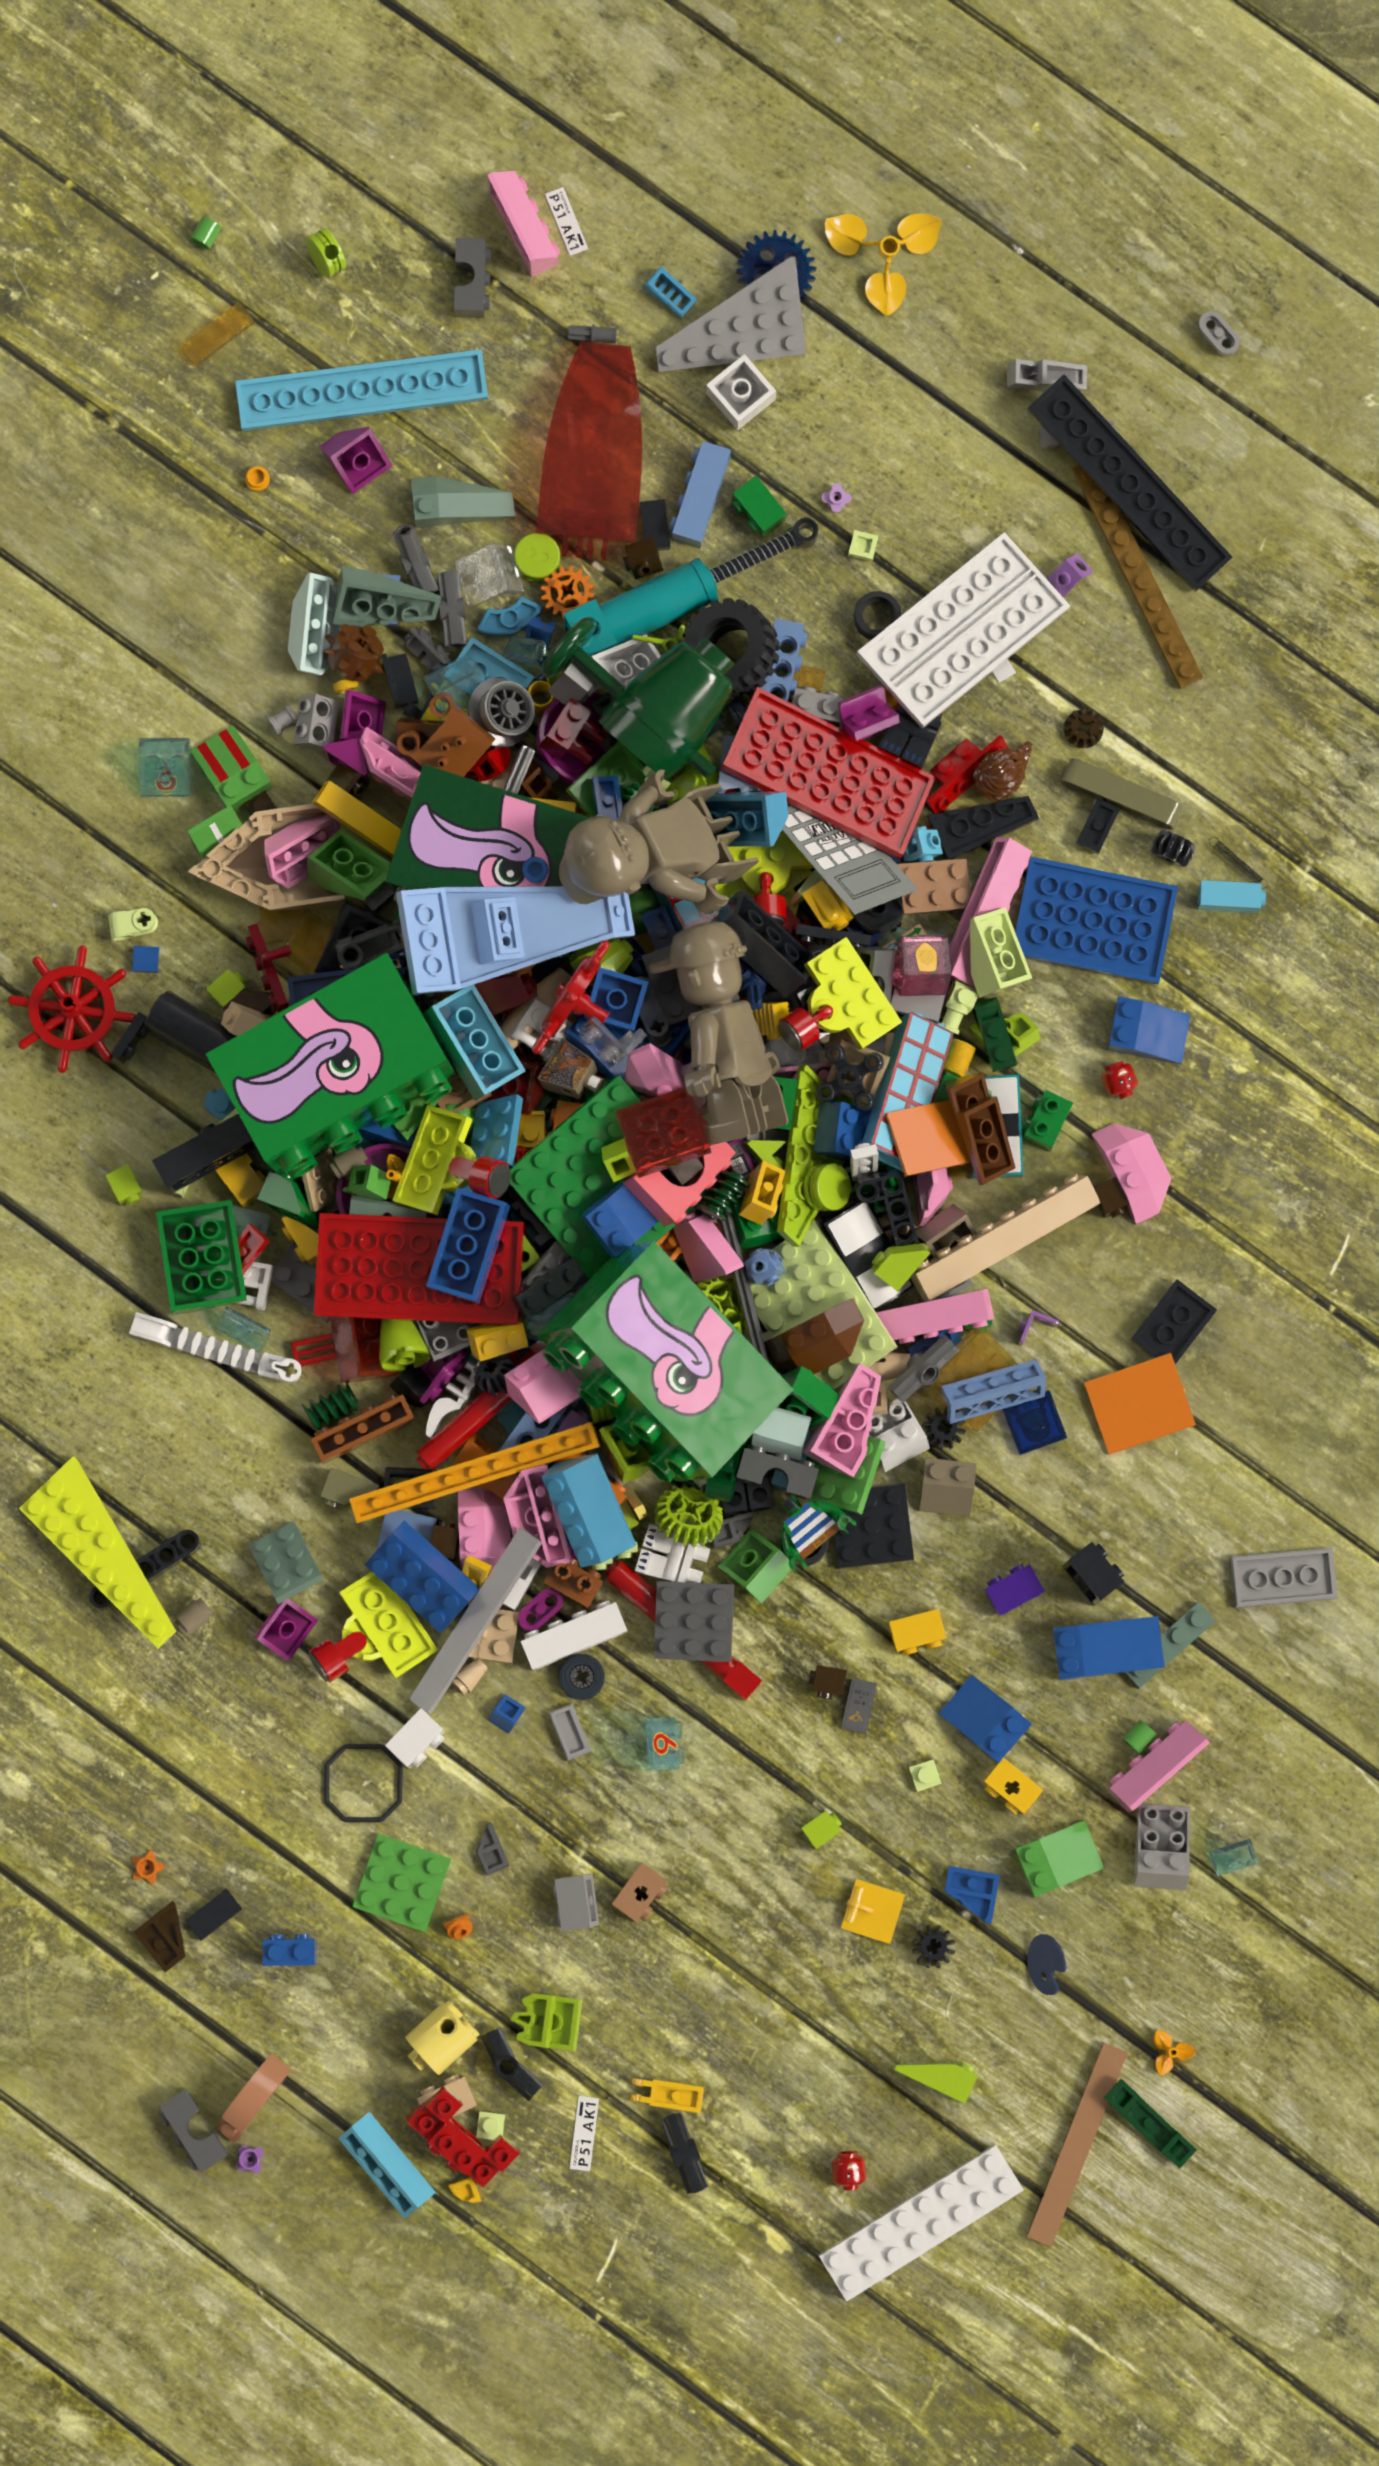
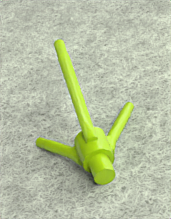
M685 625L680 626L676 636L667 639L633 635L632 639L661 644L667 652L680 643Z

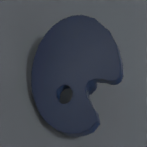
M1040 1934L1031 1941L1027 1956L1028 1970L1034 1985L1041 1993L1055 1995L1059 1992V1986L1054 1978V1971L1065 1972L1067 1969L1063 1950L1055 1938L1049 1934ZM1043 1972L1046 1974V1980L1042 1977Z

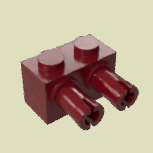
M570 698L558 714L539 747L558 760L565 753H570L585 763V765H588L596 752L578 741L576 736L581 733L600 746L608 732H605L589 721L591 710Z

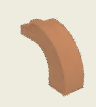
M271 2053L222 2115L215 2129L235 2144L292 2069Z

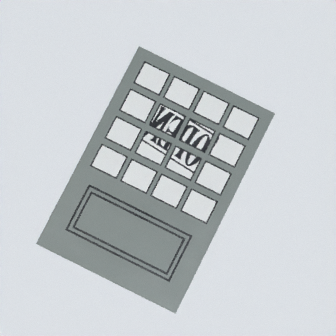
M795 806L788 807V819L782 830L854 914L918 890L886 852Z

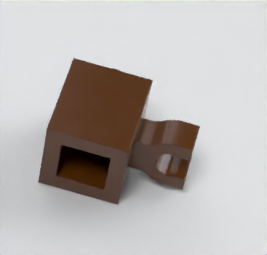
M530 763L520 787L521 792L528 798L545 799L547 795L554 800L558 798V795L550 790L554 785L552 781L542 773L540 767Z

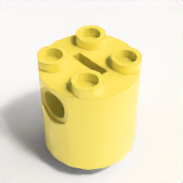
M449 2000L446 2003L440 2004L405 2036L406 2040L414 2048L407 2056L420 2071L429 2065L440 2075L478 2040L479 2032L466 2019L463 2022L460 2020L463 2014ZM455 2025L453 2032L447 2034L449 2027Z

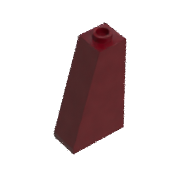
M528 972L500 975L474 984L493 1016L538 996L536 992L537 985ZM462 989L433 993L439 1003Z

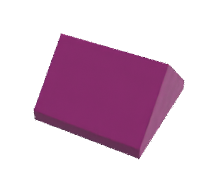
M346 690L340 741L361 738L366 727L382 736L386 701L352 690Z
M361 738L329 743L323 747L327 761L335 766L339 763L362 774L364 785L368 787L370 781L365 756L360 744Z
M287 1599L276 1605L254 1638L289 1662L318 1620L292 1600Z

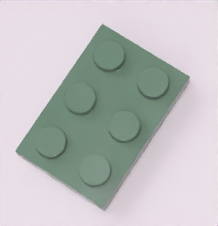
M294 1521L249 1544L278 1604L324 1580Z

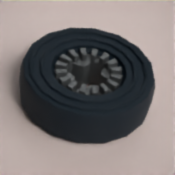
M577 1654L571 1656L563 1663L560 1669L559 1681L561 1688L568 1696L574 1699L586 1700L593 1698L604 1685L605 1673L603 1667L596 1658L590 1655ZM581 1670L583 1673H589V1676L586 1678V1684H583L581 1681H575V1678L578 1676L577 1671Z

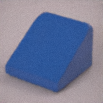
M504 1694L490 1714L488 1721L506 1733H510L526 1707Z

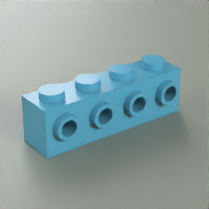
M370 2112L338 2138L404 2219L436 2193Z

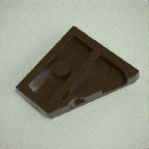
M171 1901L134 1931V1934L165 1973L186 1957L177 1907L174 1901Z

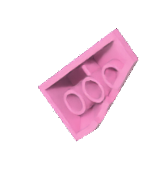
M858 1363L839 1392L840 1397L830 1419L817 1426L802 1453L825 1467L853 1478L866 1456L868 1434L871 1431V1419L873 1409L876 1406L881 1376L863 1364Z

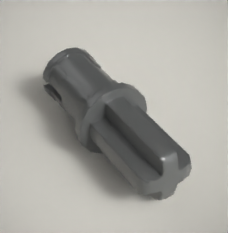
M592 324V326L569 325L567 337L569 340L591 341V344H594V342L616 343L617 328L595 327V324Z

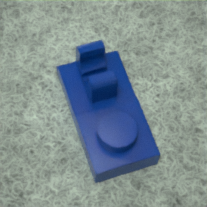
M618 776L593 777L592 786L596 814L613 820H620L622 801Z

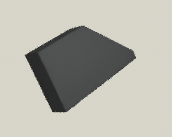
M753 1511L724 1519L719 1534L712 1540L714 1549L739 1543L754 1516Z

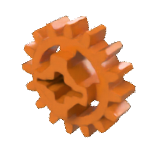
M571 565L568 571H565L563 566H560L559 573L554 571L551 573V579L544 578V583L547 586H541V592L546 595L541 597V601L548 602L545 610L553 609L554 618L558 614H562V620L564 621V613L588 603V600H594L595 594L590 592L594 590V584H587L590 581V576L582 577L583 570L581 568L574 572ZM569 578V580L560 581L561 579ZM579 584L584 588V596L578 591ZM572 588V595L568 594L566 597H564L563 591L568 592L569 589L571 590ZM551 590L558 596L556 603L551 597ZM575 605V607L566 608L567 606Z

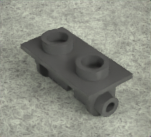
M422 627L410 628L409 631L413 635L409 633L403 639L406 643L405 646L416 657H420L425 652L426 655L421 661L438 674L445 670L443 664L454 662L449 657L450 653L441 645L437 646L431 640L432 635Z

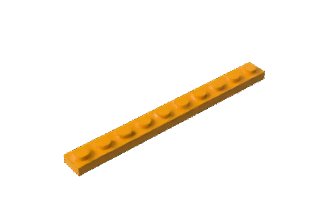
M589 1422L355 1496L349 1500L356 1522L359 1523L515 1474L523 1469L537 1467L599 1447L600 1443L593 1422Z

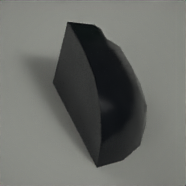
M410 1364L389 1385L399 1396L404 1395L406 1402L413 1406L423 1407L429 1402L428 1400L423 1404L419 1401L431 1385L429 1377L420 1366L414 1368V1365Z

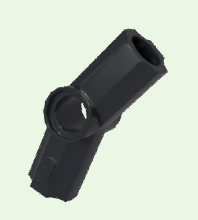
M501 2027L480 2036L497 2074L529 2102L544 2084L517 2061ZM505 2059L513 2061L515 2069L511 2074H504L500 2070V2064Z
M682 2113L669 2115L661 2120L662 2128L669 2142V2151L676 2169L678 2168L686 2193L695 2194L703 2191L708 2187L699 2162L701 2158L695 2141L690 2137Z

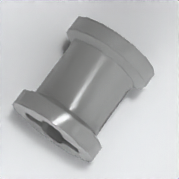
M286 705L285 710L275 716L267 717L277 736H280L283 730L297 723V717L289 705Z

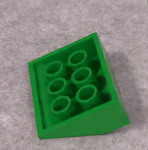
M232 1200L156 1212L172 1316L247 1301Z

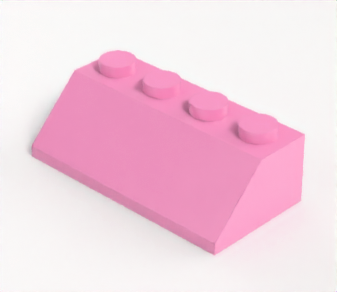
M515 171L488 174L489 193L531 277L558 265L560 251L555 241L550 242L547 236L549 229L544 220H539L536 214L539 212L533 198H528L525 192L528 191L523 177L518 178Z
M542 1351L504 1375L508 1395L538 1424L580 1397L577 1388L582 1382L570 1369L565 1373L556 1370L544 1358Z
M1187 1720L1182 1724L1179 1721L1175 1722L1167 1730L1169 1735L1163 1741L1157 1738L1147 1747L1150 1752L1142 1758L1141 1755H1138L1128 1764L1131 1767L1128 1772L1123 1775L1120 1771L1109 1781L1112 1784L1108 1788L1109 1792L1127 1812L1136 1809L1210 1743Z

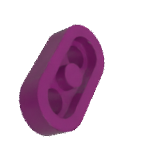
M553 1588L541 1591L519 1612L518 1621L520 1626L529 1632L540 1629L562 1608L563 1598L560 1592ZM548 1597L555 1599L553 1606L546 1605L545 1600ZM529 1614L536 1616V1621L532 1624L526 1621V1617Z

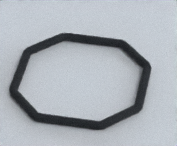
M345 1744L325 1763L324 1801L342 1821L382 1822L402 1803L403 1765L385 1745ZM346 1749H381L398 1766L397 1801L381 1817H345L329 1801L330 1765Z

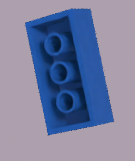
M457 1188L426 1287L479 1304L510 1205L503 1201Z
M405 1520L364 1564L440 1633L480 1590L473 1581Z

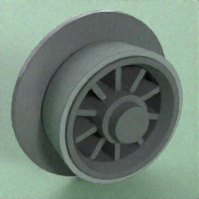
M487 679L476 686L469 698L468 715L496 739L492 744L495 747H510L519 743L527 735L534 719L535 708L529 692L520 684L507 679Z

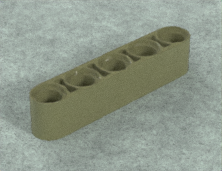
M1070 758L1060 781L1066 787L1094 799L1099 798L1120 808V810L1169 830L1174 829L1183 808L1181 803L1075 758Z

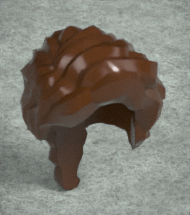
M1027 741L1015 751L1005 748L988 754L974 771L973 776L976 780L975 790L992 802L1008 798L1018 790L1025 779L1026 765L1032 752L1031 747L1033 744Z

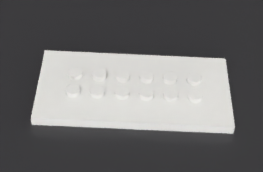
M1004 532L868 642L856 655L923 729L1067 611L1070 605Z

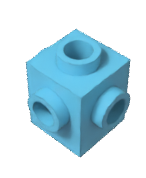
M925 826L914 828L903 854L904 860L929 862L934 861V857L943 854L938 831L927 830Z

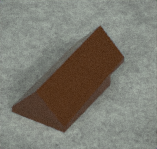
M984 1073L946 1081V1089L979 1185H984L1015 1169L997 1096H989Z

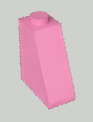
M691 1212L673 1227L694 1283L727 1275L744 1266L741 1259L715 1224L703 1214L696 1216L695 1212Z

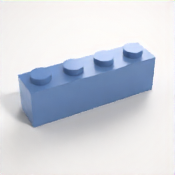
M702 441L700 448H695L692 462H695L693 471L688 470L684 485L688 487L686 493H681L679 496L677 508H680L678 517L673 516L669 531H672V540L701 548L731 457V449Z

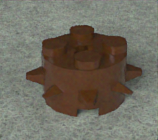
M343 624L337 635H325L331 647L324 650V653H327V663L333 671L337 668L347 674L346 679L357 682L366 681L373 672L384 673L385 670L379 663L384 652L383 644L376 636V631L370 626L362 628Z

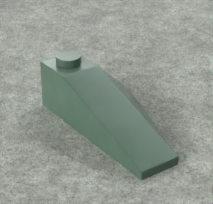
M437 476L411 479L416 528L515 518L512 492Z
M342 566L336 587L332 624L364 627L365 624L380 623V625H389V622L402 620L405 623L436 620L441 596L368 570Z

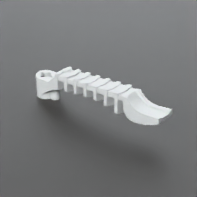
M136 1312L129 1335L152 1341L170 1349H177L179 1352L184 1351L192 1356L197 1355L205 1360H213L218 1364L229 1365L231 1368H238L246 1373L251 1372L259 1377L273 1379L286 1384L297 1382L301 1376V1366L294 1359L266 1352L261 1354L255 1352V1349L251 1348L248 1350L242 1348V1345L239 1344L235 1346L229 1344L226 1340L222 1342L216 1340L213 1336L209 1338L203 1336L201 1332L193 1333L188 1331L187 1327L180 1329L174 1323ZM289 1365L294 1366L293 1371L297 1372V1374H292L290 1378L286 1377V1372L282 1369H288Z
M468 1361L464 1366L465 1369L472 1373L470 1378L461 1372L458 1373L456 1380L466 1385L463 1390L450 1382L447 1384L445 1389L459 1399L456 1402L450 1398H441L434 1403L426 1427V1435L432 1438L437 1434L442 1422L449 1414L461 1411L465 1403L469 1402L472 1391L477 1387L473 1369L478 1367L479 1363L475 1365Z

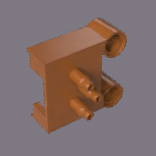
M441 692L432 698L429 709L437 718L446 717L447 719L424 746L422 745V737L419 732L411 729L406 730L398 738L397 748L400 753L411 756L422 767L425 764L464 777L496 739L457 706L454 698L449 693ZM436 700H445L448 703V709L446 711L439 710L436 707ZM404 737H412L416 743L415 748L406 747L403 742Z

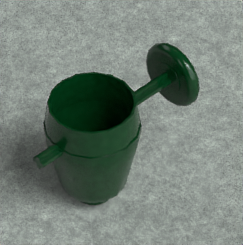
M585 617L577 622L546 657L542 664V674L547 678L554 677L571 661H574L614 697L599 719V723L655 773L659 770H665L663 779L666 781L687 763L708 779L716 770V767L700 754L698 750L702 747L733 691V683L726 674L735 663L704 637L696 648L687 642L678 643L623 685L583 650V647L596 630L595 619Z

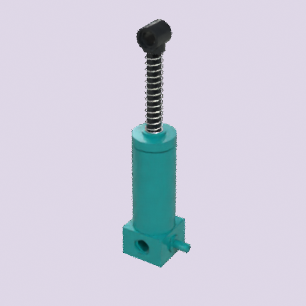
M801 518L793 527L787 529L785 535H780L779 538L774 537V540H768V543H762V546L757 545L755 549L751 548L749 552L745 551L743 555L739 554L738 557H733L732 560H727L726 563H721L719 566L715 565L713 569L705 567L702 560L696 558L598 605L596 599L564 613V628L568 632L582 618L592 617L595 619L596 630L593 633L594 636L583 647V650L590 656L633 640V635L643 636L699 610L703 606L709 605L712 601L719 600L716 583H721L722 580L727 581V578H733V575H739V572H745L744 570L750 569V567L756 566L760 562L762 564L763 561H768L769 558H774L777 554L780 556L779 553L786 552L788 549L791 550L792 547L799 549L813 546L817 541L818 525L811 518ZM804 528L809 529L812 535L810 537H803L799 534V531Z

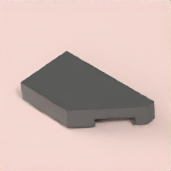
M492 1822L487 1823L476 1851L486 1876L510 1866Z

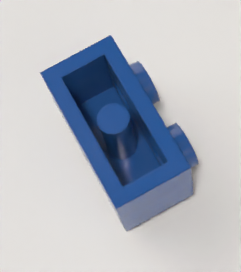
M284 1934L269 1935V1940H263V1966L317 1965V1939H310V1934H295V1939L284 1940Z

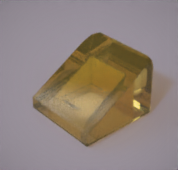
M801 665L796 688L801 689L802 686H807L821 693L826 670Z

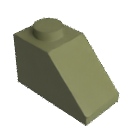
M331 1468L320 1497L325 1500V1505L339 1509L340 1505L343 1507L350 1506V1498L378 1490L380 1486Z

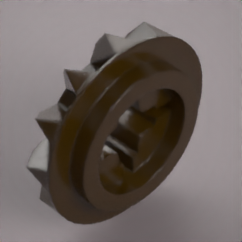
M1083 708L1073 711L1066 718L1064 734L1066 739L1075 747H1093L1103 736L1104 726L1102 718L1095 711ZM1080 721L1084 725L1091 724L1088 729L1089 734H1086L1084 731L1077 732L1080 728Z

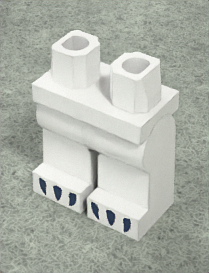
M649 1524L643 1548L665 1554L666 1557L641 1549L635 1572L667 1582L701 1583L704 1572L692 1569L691 1565L693 1559L707 1563L710 1549L699 1544L695 1548L690 1544L683 1548L680 1542L673 1544L672 1538L665 1539V1533L658 1532L659 1528L657 1526Z

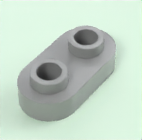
M1208 311L1200 317L1198 329L1215 351L1225 357L1235 354L1240 340L1224 318L1214 311ZM1212 323L1214 324L1215 328L1208 329L1206 327V324ZM1227 341L1230 343L1231 346L1229 348L1223 347L1222 342Z

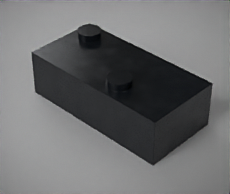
M740 889L728 900L727 905L719 910L716 921L726 923L737 933L742 945L747 948V951L744 953L745 956L741 958L786 998L807 981L809 972L804 964L812 960L813 955L748 894Z
M239 1114L216 1126L214 1124L207 1125L200 1130L201 1134L152 1160L170 1194L179 1191L257 1148Z

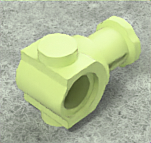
M954 980L945 997L947 1011L943 1021L939 1023L943 1024L946 1029L959 1034L958 1027L963 1015H968L975 1005L978 997L977 989Z

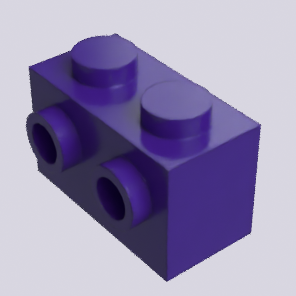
M1022 1563L1010 1569L1011 1575L1002 1579L999 1575L986 1582L989 1587L985 1588L984 1592L998 1617L1045 1592L1031 1565L1024 1567Z

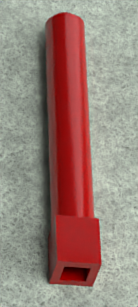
M541 1339L536 1341L530 1347V1350L515 1362L516 1367L545 1349L547 1345ZM507 1388L505 1394L499 1391L496 1396L482 1392L416 1452L419 1455L416 1459L417 1462L425 1470L431 1468L434 1471L512 1400L508 1395Z
M623 1561L619 1564L614 1562L605 1572L608 1575L606 1581L655 1622L657 1590ZM733 1656L732 1662L700 1661L744 1701L749 1698L762 1682L757 1675Z

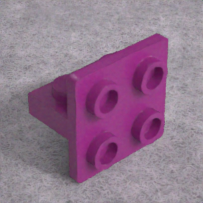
M881 685L838 703L842 730L846 731L856 741L867 739L888 730L890 726L900 723L898 713L886 704L885 691Z

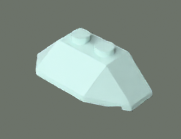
M307 573L292 603L288 652L298 671L318 676L330 668L327 663V653H324V650L330 649L331 646L326 640L325 635H337L342 626L332 624L336 589L330 577Z

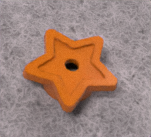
M152 1850L144 1858H132L136 1866L133 1876L134 1880L145 1878L151 1884H154L156 1873L165 1868L164 1864L155 1861ZM146 1865L150 1866L149 1870L145 1869Z

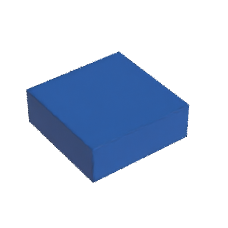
M134 946L132 971L158 973L160 948Z

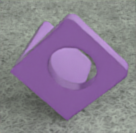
M1075 554L1065 559L1047 580L1062 597H1065L1081 579L1091 575L1093 570L1079 554ZM1075 562L1079 563L1083 567L1084 571L1081 570Z
M1032 1310L1029 1318H1023L1018 1332L1022 1333L1018 1345L1022 1346L1033 1318L1057 1327L1059 1321Z

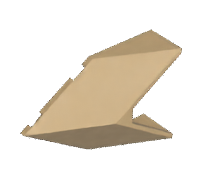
M314 804L255 812L242 826L235 829L211 850L196 866L194 865L188 871V873L269 911L342 907L346 900L343 894L332 895L304 881H300L286 889L269 878L264 840L300 819L328 815Z

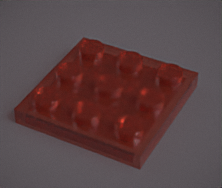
M686 1086L615 1111L638 1178L712 1153L692 1096L688 1094Z

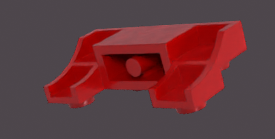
M442 2086L430 2099L417 2106L406 2117L407 2123L427 2140L428 2144L426 2146L436 2156L441 2154L447 2159L445 2162L453 2171L457 2172L460 2170L463 2174H468L484 2188L499 2170L503 2172L520 2152L503 2139L501 2134L485 2148L483 2142L453 2118L454 2114L463 2106V2103Z

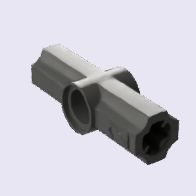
M444 571L438 574L441 596L439 608L441 622H443L444 643L446 648L460 649L467 644L464 623L466 614L464 597L462 598L461 580L459 572Z
M943 1335L924 1354L916 1353L911 1356L907 1362V1369L888 1386L889 1390L899 1401L904 1403L923 1384L930 1385L934 1383L940 1375V1368L959 1350L949 1338Z

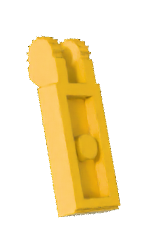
M632 2078L631 2084L640 2087L648 2086L652 2087L650 2097L642 2096L641 2094H630L629 2100L649 2103L650 2106L695 2113L701 2112L704 2087L655 2079L649 2081Z

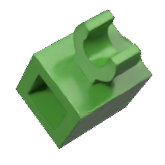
M373 1165L353 1166L351 1175L346 1178L350 1180L349 1186L344 1187L343 1191L363 1198L387 1200L391 1180L386 1177V1172Z

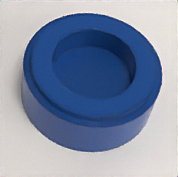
M540 857L528 858L522 867L524 877L531 883L542 882L546 879L549 871L547 863Z

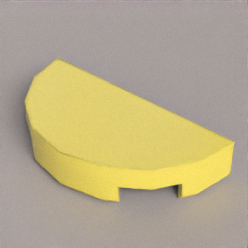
M625 1485L626 1491L624 1494L627 1496L626 1500L640 1521L647 1517L646 1509L631 1486Z

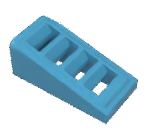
M662 266L642 286L650 295L679 318H682L697 301ZM661 278L663 282L657 288L654 284ZM667 285L671 286V289L666 294L662 293ZM677 291L679 295L672 302L669 298ZM683 297L686 298L687 301L681 308L676 306Z

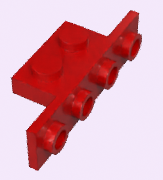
M999 735L982 751L966 738L930 770L931 775L935 776V779L942 784L937 791L926 799L933 814H940L943 810L947 809L953 801L976 782L973 774L983 758L992 752L1008 748L1003 736Z

